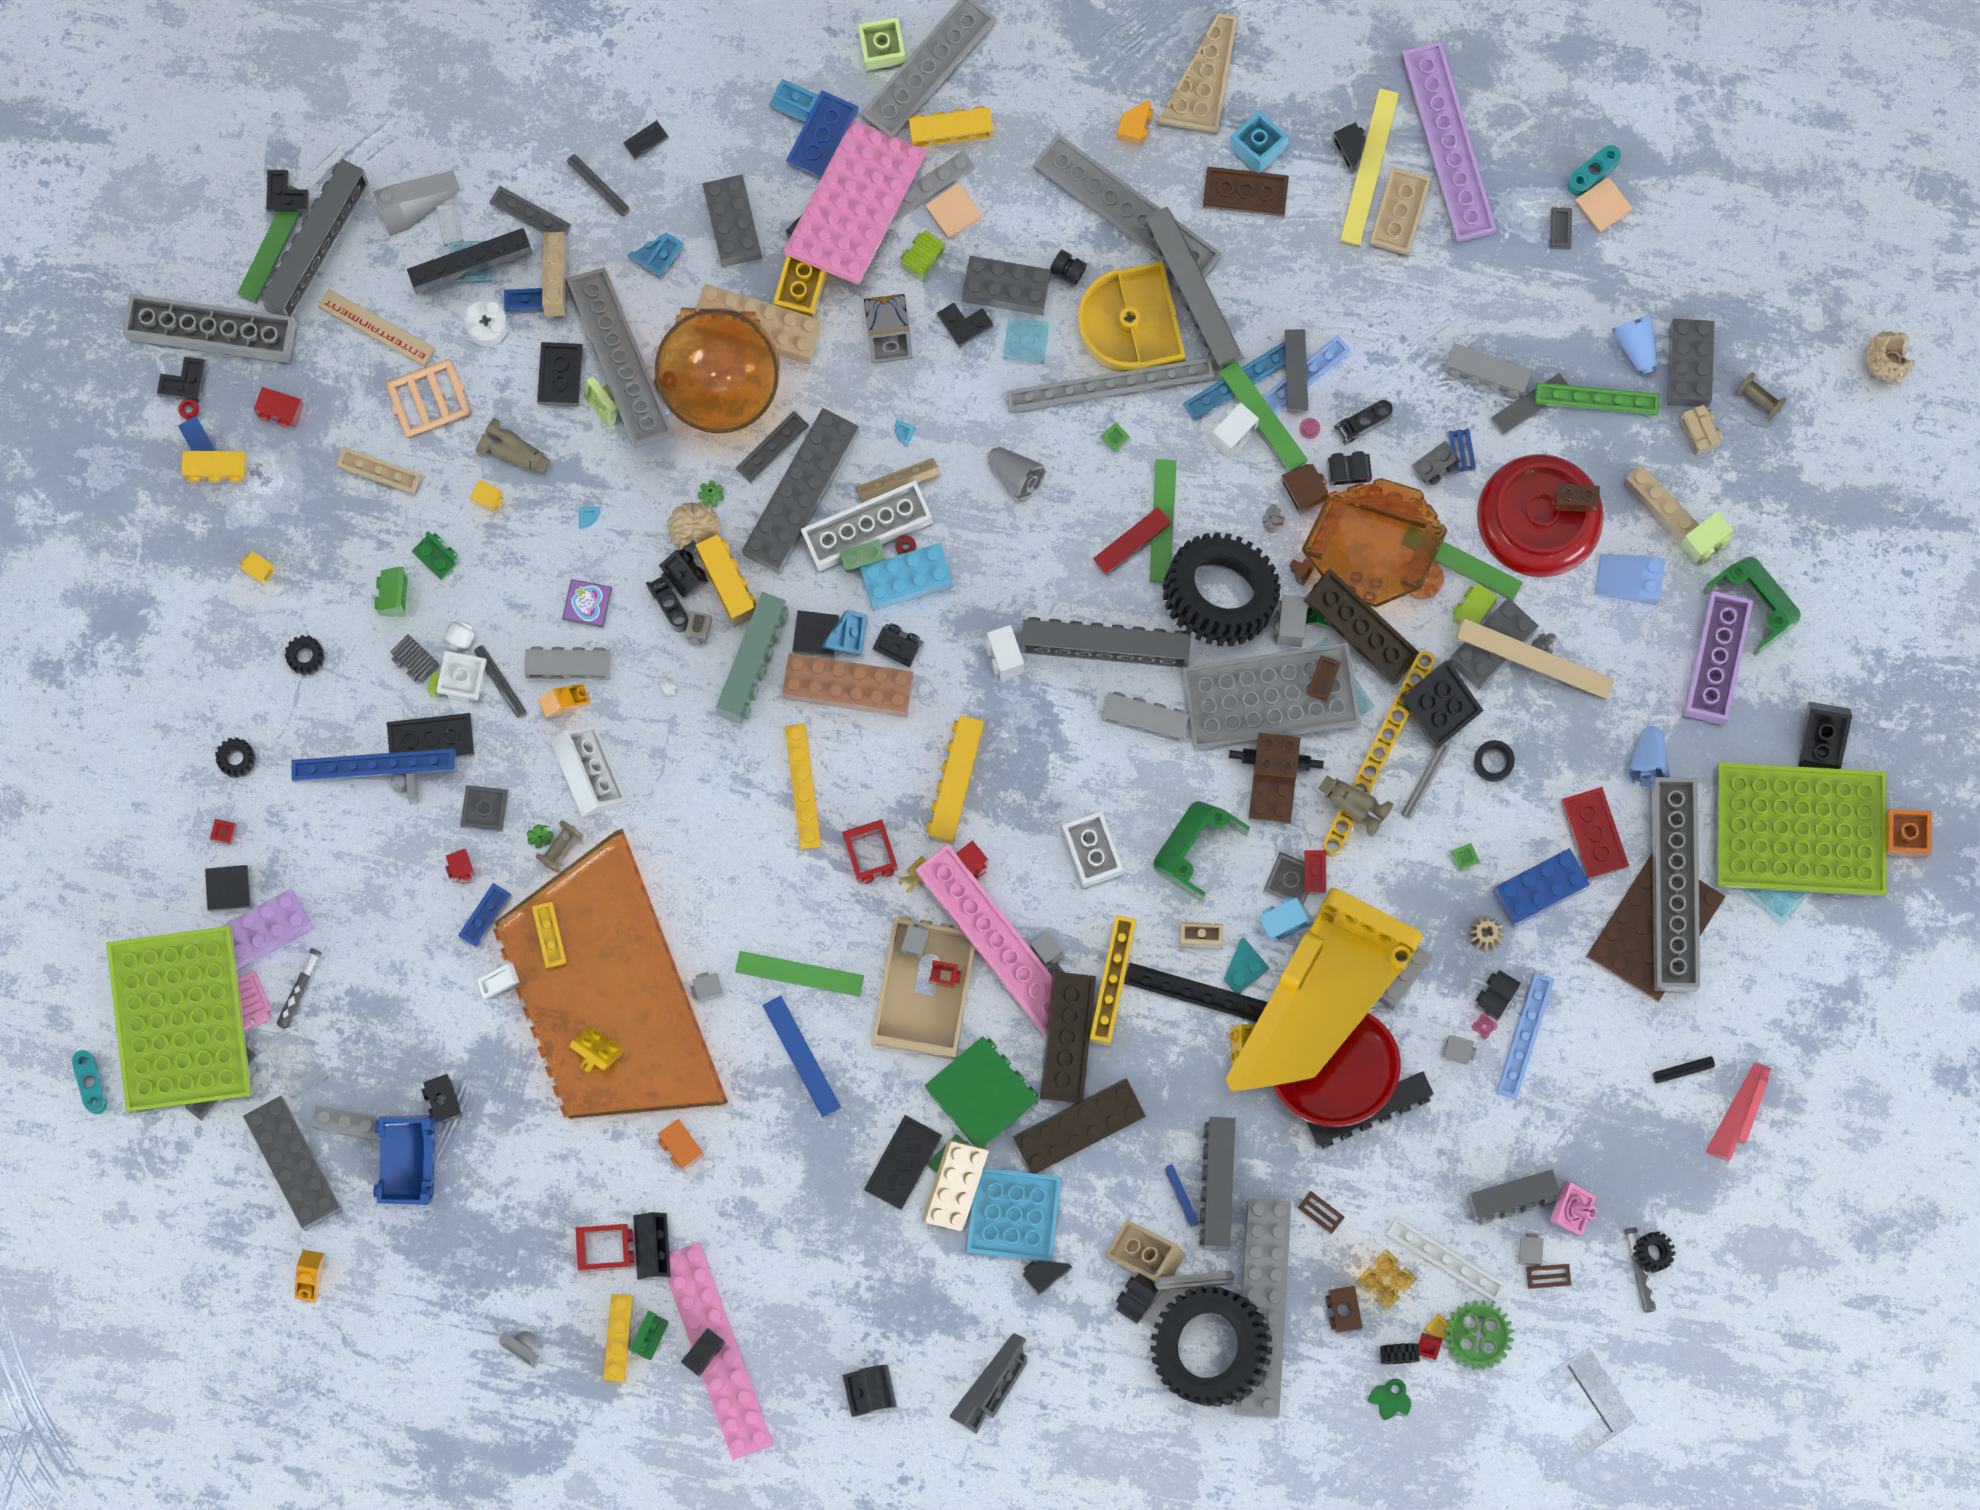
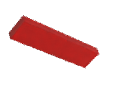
M1157 507L1096 555L1093 560L1107 576L1172 523L1161 509Z

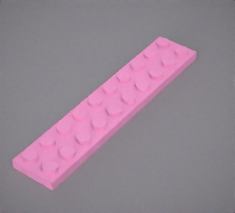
M947 844L914 871L1046 1038L1052 975L950 845Z
M700 1242L669 1253L671 1277L667 1278L691 1347H693L707 1328L726 1342L724 1347L704 1370L702 1377L732 1460L772 1446V1439Z

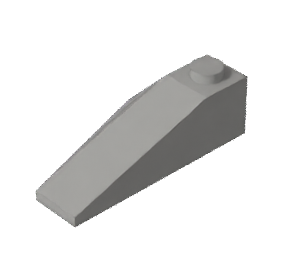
M452 170L393 184L373 191L389 236L410 229L415 225L414 223L423 216L426 217L436 206L443 204L460 191V188Z

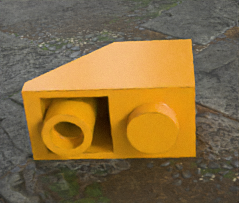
M1147 100L1122 114L1117 131V140L1139 146L1142 139L1146 140L1149 129L1146 128L1147 120L1151 121L1154 109H1151V101Z
M583 684L554 688L538 699L546 718L561 716L591 703Z
M308 1250L302 1251L296 1267L294 1299L316 1302L323 1272L324 1253Z

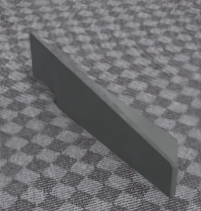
M1015 1333L1010 1336L949 1416L951 1419L977 1434L986 1415L994 1418L1027 1364V1356L1023 1353V1344L1026 1342L1024 1337Z

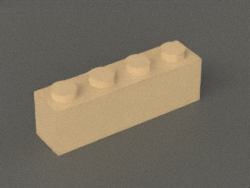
M564 232L543 233L542 306L545 317L566 316L567 243Z
M1642 465L1626 478L1623 485L1680 544L1688 533L1699 526L1698 522Z

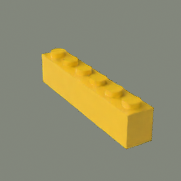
M962 715L959 716L958 721L954 720L952 732L955 733L953 741L949 740L947 752L950 755L948 761L944 760L941 772L945 773L943 781H938L936 792L939 793L938 801H933L931 812L934 813L933 820H928L926 827L930 840L954 845L984 729L983 720Z
M1119 915L1115 916L1090 1035V1043L1109 1047L1111 1045L1137 919Z

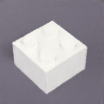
M1241 402L1237 406L1233 405L1227 411V417L1223 421L1219 420L1212 428L1211 444L1228 459L1255 433L1258 427L1259 418Z
M1011 625L988 632L987 639L984 640V646L988 657L992 656L993 658L991 659V666L994 675H999L1000 681L1023 674L1024 661Z

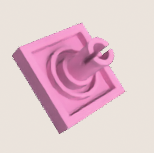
M1564 1181L1550 1221L1577 1236H1583L1588 1219L1593 1220L1596 1217L1590 1213L1597 1214V1208L1593 1206L1596 1196L1572 1182Z

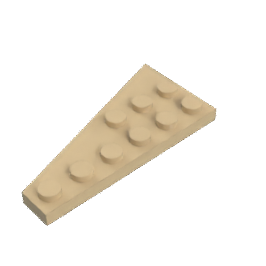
M1217 13L1204 40L1198 47L1195 56L1178 83L1171 99H1169L1165 110L1159 117L1157 124L1218 134L1238 16Z

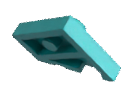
M1244 937L1241 938L1224 977V981L1232 991L1239 994L1270 969Z

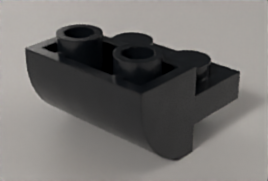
M888 1365L867 1367L843 1375L852 1417L897 1407Z

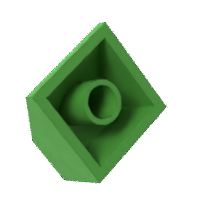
M399 566L381 570L380 577L377 576L376 588L379 589V597H375L374 607L378 609L377 611L380 616L405 617L408 575L404 567Z

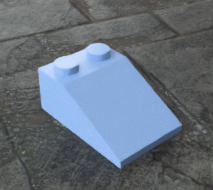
M1601 554L1594 595L1657 605L1661 594L1666 559L1643 555Z

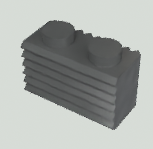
M409 634L390 651L393 656L391 660L399 668L404 666L408 670L406 674L414 682L419 680L421 683H424L440 666Z

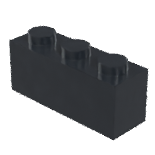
M649 1212L633 1215L637 1280H657L671 1277L667 1213Z

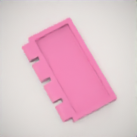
M255 971L238 978L244 1031L253 1028L252 1019L255 1020L256 1025L271 1020L268 1012H271L272 1009Z

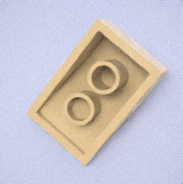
M1126 1219L1106 1252L1105 1257L1136 1276L1138 1273H1141L1155 1283V1279L1158 1277L1173 1276L1186 1254L1177 1244Z

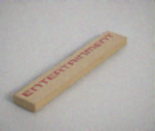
M328 289L318 305L325 312L424 367L435 352V348L330 289Z

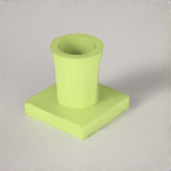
M593 376L586 381L584 397L609 428L615 424L618 408L608 384L601 387Z

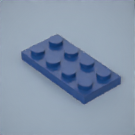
M821 90L786 163L821 179L852 120H854L859 107Z

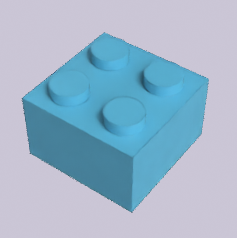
M1258 111L1230 136L1229 149L1259 174L1287 149L1289 136Z
M1288 897L1281 901L1282 905L1274 908V906L1263 910V915L1259 916L1269 938L1275 943L1313 924L1299 898Z

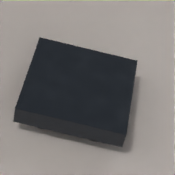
M798 610L792 652L834 657L835 651L822 648V645L839 621V615Z
M248 865L205 869L208 911L251 908Z

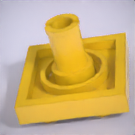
M590 1026L574 1038L569 1046L584 1057L579 1067L583 1069L587 1065L584 1069L586 1072H591L594 1065L605 1070L624 1051L615 1041L609 1040L599 1030Z

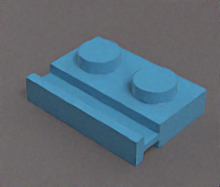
M782 79L773 95L772 101L769 103V107L805 123L819 95Z

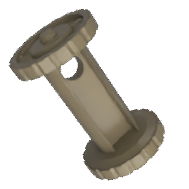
M1752 372L1741 382V386L1735 394L1738 396L1743 392L1769 412L1767 419L1771 420L1777 412L1781 411V407L1787 401V398L1783 397L1777 400L1753 381L1756 374Z
M563 820L559 822L563 829L544 855L537 853L535 856L545 867L557 873L560 871L557 863L575 838L582 840L584 837L573 825L571 826ZM565 833L569 834V840L563 839V835Z

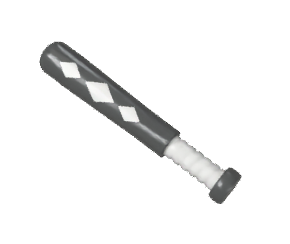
M314 948L310 949V956L303 972H300L277 1020V1025L281 1028L287 1029L309 982L310 973L316 960L322 956V952Z
M1637 1227L1625 1229V1235H1628L1632 1250L1631 1257L1643 1311L1651 1313L1656 1310V1305L1649 1278L1645 1271L1646 1267L1641 1269L1639 1267L1641 1263L1636 1264L1635 1262L1638 1257H1633V1253L1637 1251L1633 1247L1637 1244L1635 1242L1637 1241L1636 1233L1638 1230Z

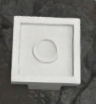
M445 651L436 692L448 695L450 699L470 702L471 699L478 701L479 695L483 693L487 659Z

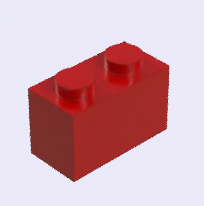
M262 387L254 411L258 418L263 421L269 422L273 420L277 421V424L282 427L289 428V426L296 428L304 404L299 398Z
M973 840L956 853L976 880H979L987 873L985 870L988 868L989 859Z

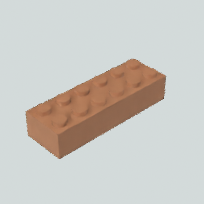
M789 653L782 696L785 700L907 717L914 674L913 671Z

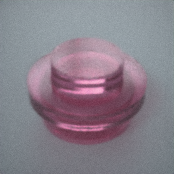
M1313 418L1304 419L1299 428L1301 435L1308 439L1318 436L1320 432L1319 422Z

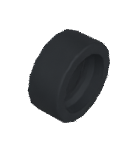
M1491 740L1482 744L1474 757V767L1478 775L1491 782L1501 781L1509 776L1515 762L1514 753L1509 745L1498 740ZM1491 749H1498L1503 752L1507 760L1505 768L1498 773L1487 771L1482 764V756L1485 752Z

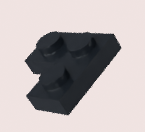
M267 170L266 210L267 212H308L309 191L308 189H289L288 170Z
M954 302L937 312L938 318L959 348L994 327L993 322L983 308L967 318L962 315Z
M184 356L181 376L160 373L157 389L158 396L199 401L206 364L205 359Z

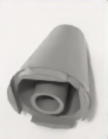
M1002 447L993 448L988 454V464L1020 500L1030 497L1032 495L1030 493L1032 488L1037 489L1044 479L1046 470L1043 467L1045 466L1039 462Z

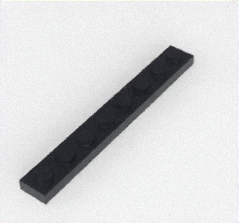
M1131 962L1129 963L1124 980L1126 985L1255 1022L1259 1020L1268 1003L1260 999Z

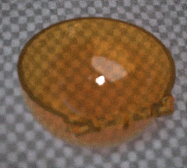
M681 307L680 314L676 316V324L664 336L655 359L656 384L666 406L685 424L709 433H730L753 424L766 412L773 402L780 383L781 366L775 343L760 324V319H756V312L751 311L740 312L722 307L700 308L696 311V308Z

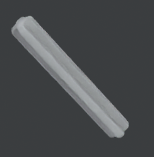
M1443 744L1435 751L1402 811L1404 817L1411 819L1450 750L1447 745Z
M1232 1271L1158 1277L1155 1279L1154 1285L1157 1290L1232 1284L1234 1282V1274Z

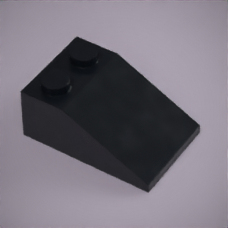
M1808 702L1798 767L1841 769L1852 720L1850 708Z

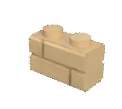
M1702 405L1681 415L1680 420L1696 455L1720 446L1723 436L1720 429L1715 428L1713 424L1714 415L1711 409L1707 410L1706 406Z
M1181 922L1179 947L1222 948L1223 924L1214 923L1212 925L1211 923Z

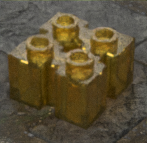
M1388 1249L1374 1261L1373 1264L1376 1268L1373 1271L1368 1267L1356 1280V1283L1367 1294L1372 1290L1377 1295L1374 1301L1386 1312L1400 1298L1397 1293L1400 1290L1405 1293L1418 1279L1406 1266L1401 1270L1396 1265L1399 1260ZM1384 1276L1386 1278V1276H1389L1391 1278L1389 1281L1391 1285H1384L1381 1277Z

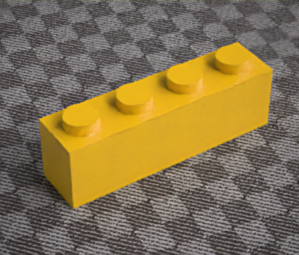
M977 106L973 110L956 109L952 113L936 112L931 116L915 115L909 118L911 143L919 147L993 137L990 107Z
M611 1294L603 1376L605 1382L627 1384L634 1308L633 1295Z

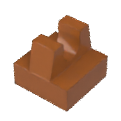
M1305 558L1302 563L1293 559L1289 565L1290 571L1295 574L1296 582L1304 586L1314 571L1313 563Z

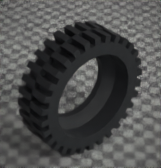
M1215 532L1212 538L1209 533L1203 534L1202 539L1198 535L1193 538L1192 542L1188 540L1183 547L1181 546L1178 549L1164 578L1162 588L1164 590L1163 600H1167L1165 604L1166 610L1172 609L1170 613L1172 620L1178 617L1176 625L1179 628L1185 625L1187 627L1185 633L1188 635L1192 631L1196 633L1194 639L1200 641L1202 637L1207 638L1206 644L1210 645L1213 640H1216L1217 646L1222 647L1225 641H1227L1228 647L1234 646L1236 641L1241 645L1245 643L1246 639L1249 641L1253 640L1255 635L1258 636L1266 628L1280 598L1281 584L1278 583L1280 578L1278 573L1274 574L1276 570L1274 564L1268 565L1270 558L1267 555L1264 557L1260 556L1263 550L1259 547L1256 550L1251 548L1252 542L1248 541L1245 545L1241 543L1242 537L1237 536L1236 540H1232V534L1226 533L1224 538H1221L1220 532ZM1202 565H1220L1234 570L1251 586L1254 592L1252 599L1247 604L1238 608H1222L1208 602L1200 594L1195 584V571L1197 567Z
M1207 1286V1288L1195 1287L1196 1291L1189 1289L1184 1291L1186 1296L1177 1295L1174 1297L1177 1301L1175 1304L1169 1302L1166 1305L1169 1309L1167 1313L1161 1311L1159 1314L1163 1321L1162 1323L1155 1322L1154 1328L1159 1329L1158 1334L1152 1333L1151 1340L1156 1341V1345H1150L1151 1352L1156 1353V1357H1152V1363L1159 1366L1155 1371L1157 1375L1163 1376L1161 1379L1162 1383L1170 1386L1168 1389L1172 1393L1178 1394V1397L1208 1407L1210 1405L1214 1407H1222V1404L1232 1405V1400L1239 1402L1244 1399L1243 1394L1250 1395L1253 1392L1251 1389L1252 1385L1258 1387L1261 1384L1258 1380L1259 1375L1265 1377L1267 1374L1263 1367L1264 1364L1270 1366L1271 1360L1267 1359L1266 1355L1267 1353L1272 1354L1273 1350L1272 1347L1267 1346V1342H1272V1335L1266 1334V1331L1270 1330L1269 1325L1262 1321L1265 1317L1262 1313L1257 1312L1259 1308L1255 1304L1250 1303V1300L1240 1296V1294L1213 1286ZM1205 1313H1214L1226 1318L1233 1326L1238 1340L1237 1353L1230 1367L1223 1373L1209 1378L1198 1377L1190 1373L1182 1364L1178 1353V1342L1183 1328L1192 1318Z

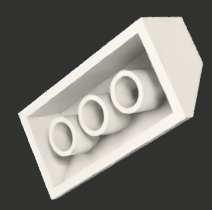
M595 725L565 730L550 741L582 817L599 814L627 801Z

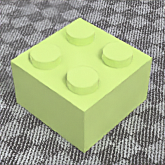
M898 17L858 24L866 71L902 65L906 62Z
M1717 511L1688 533L1680 547L1695 565L1699 562L1704 564L1712 557L1716 549L1721 551L1729 544L1728 542L1732 539L1730 536L1733 529Z

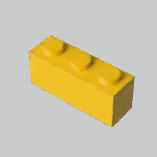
M182 451L181 475L188 483H199L200 480H208L209 483H220L221 480H229V483H241V480H247L248 456L245 451Z

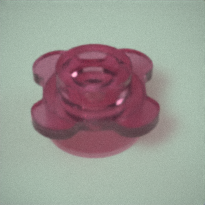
M1481 1014L1480 1019L1472 1024V1029L1481 1034L1482 1039H1488L1489 1034L1497 1029V1023L1488 1018L1487 1014Z

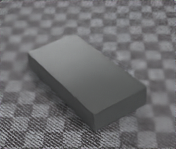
M1552 207L1550 249L1570 250L1572 208Z

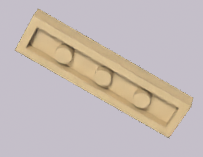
M343 447L336 464L337 468L415 495L422 478L420 473L347 447Z
M930 458L857 486L856 490L863 503L912 481L920 482L932 479L940 474L935 460Z

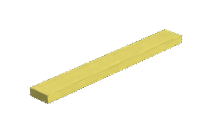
M1379 88L1340 242L1360 247L1399 97L1397 92Z

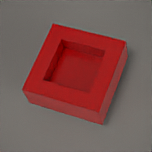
M215 819L210 840L232 845L237 824Z
M1421 1333L1418 1342L1419 1355L1436 1360L1443 1338Z

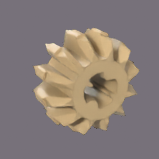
M1489 915L1485 916L1484 922L1481 917H1478L1476 919L1477 923L1472 922L1470 925L1474 930L1468 931V935L1475 936L1470 939V943L1477 941L1478 943L1475 948L1478 950L1483 945L1484 952L1488 951V945L1492 950H1495L1496 944L1501 945L1503 942L1499 937H1504L1505 935L1504 932L1498 931L1503 928V925H1495L1497 918L1489 922ZM1489 930L1490 934L1486 938L1483 937V933Z

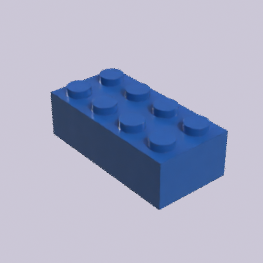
M1568 848L1495 886L1493 892L1514 928L1587 890L1590 883L1571 849Z

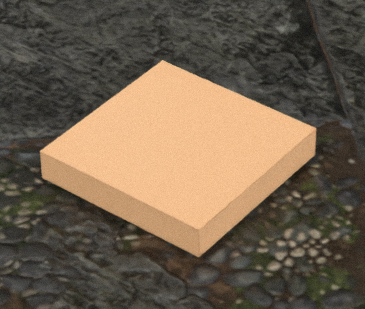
M1609 177L1575 200V203L1599 233L1633 210L1632 206Z
M960 183L925 205V208L948 240L982 218V214Z

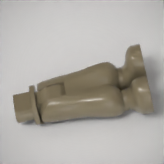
M493 418L487 426L485 434L482 435L475 451L479 454H484L487 450H490L499 459L511 462L532 472L536 470L541 474H544L551 461L543 456V452L522 440L511 430L501 429L500 421L496 418ZM489 436L498 438L500 442L494 441Z
M1328 775L1318 788L1325 793L1326 798L1341 808L1356 823L1366 825L1367 834L1371 837L1377 832L1382 821L1386 819L1394 805L1390 801L1379 805L1375 797L1341 780L1339 781L1338 778L1334 780ZM1368 812L1373 813V814L1376 815L1379 819L1374 818V817H1371V816L1368 814Z

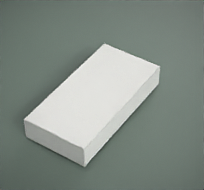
M507 963L477 979L484 999H489L520 982L513 963Z

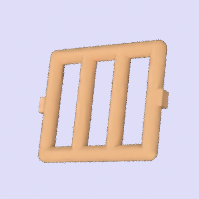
M450 359L386 382V388L393 404L392 410L394 415H397L406 437L420 434L468 416L471 413L463 392L465 388L462 381H459ZM443 369L447 370L461 407L460 410L452 413L448 411L434 374ZM427 376L441 413V417L431 421L415 382L416 379ZM406 383L422 424L410 428L395 388Z

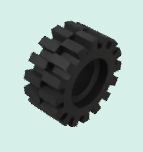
M300 635V638L294 637L293 642L289 641V646L285 648V658L289 667L295 673H301L302 675L308 673L311 675L313 674L312 671L315 670L317 672L319 670L318 667H322V660L325 658L323 655L324 650L315 638L313 639L309 635L307 637ZM302 648H309L313 653L311 660L305 663L298 661V651Z
M235 737V739L227 738L228 741H222V745L217 747L218 752H215L216 763L221 771L230 777L235 776L238 778L239 775L245 776L246 772H250L252 770L251 766L255 764L254 751L244 739L240 740L238 737ZM233 750H239L243 753V760L237 765H232L227 760L228 754Z
M1658 1231L1655 1233L1650 1232L1635 1242L1637 1244L1634 1245L1633 1249L1637 1251L1633 1253V1257H1638L1635 1262L1636 1264L1641 1263L1639 1266L1641 1269L1646 1267V1272L1656 1273L1666 1269L1674 1261L1672 1257L1675 1256L1676 1252L1671 1249L1675 1248L1674 1244H1669L1672 1241L1670 1238L1665 1239L1666 1234L1660 1235ZM1651 1244L1659 1249L1660 1258L1658 1260H1654L1649 1254L1648 1248Z
M1401 1343L1380 1346L1381 1364L1419 1362V1344Z

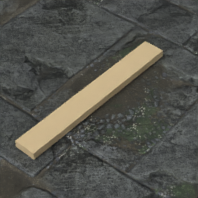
M1465 618L1462 619L1455 637L1458 640L1603 699H1608L1615 681L1612 678Z

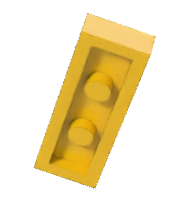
M553 902L532 906L546 969L567 964Z

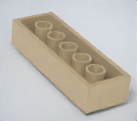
M706 283L692 318L694 329L811 365L823 330V320Z

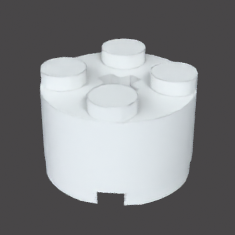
M479 301L467 308L464 324L469 338L479 346L486 348L498 345L508 332V323L502 308L493 301Z

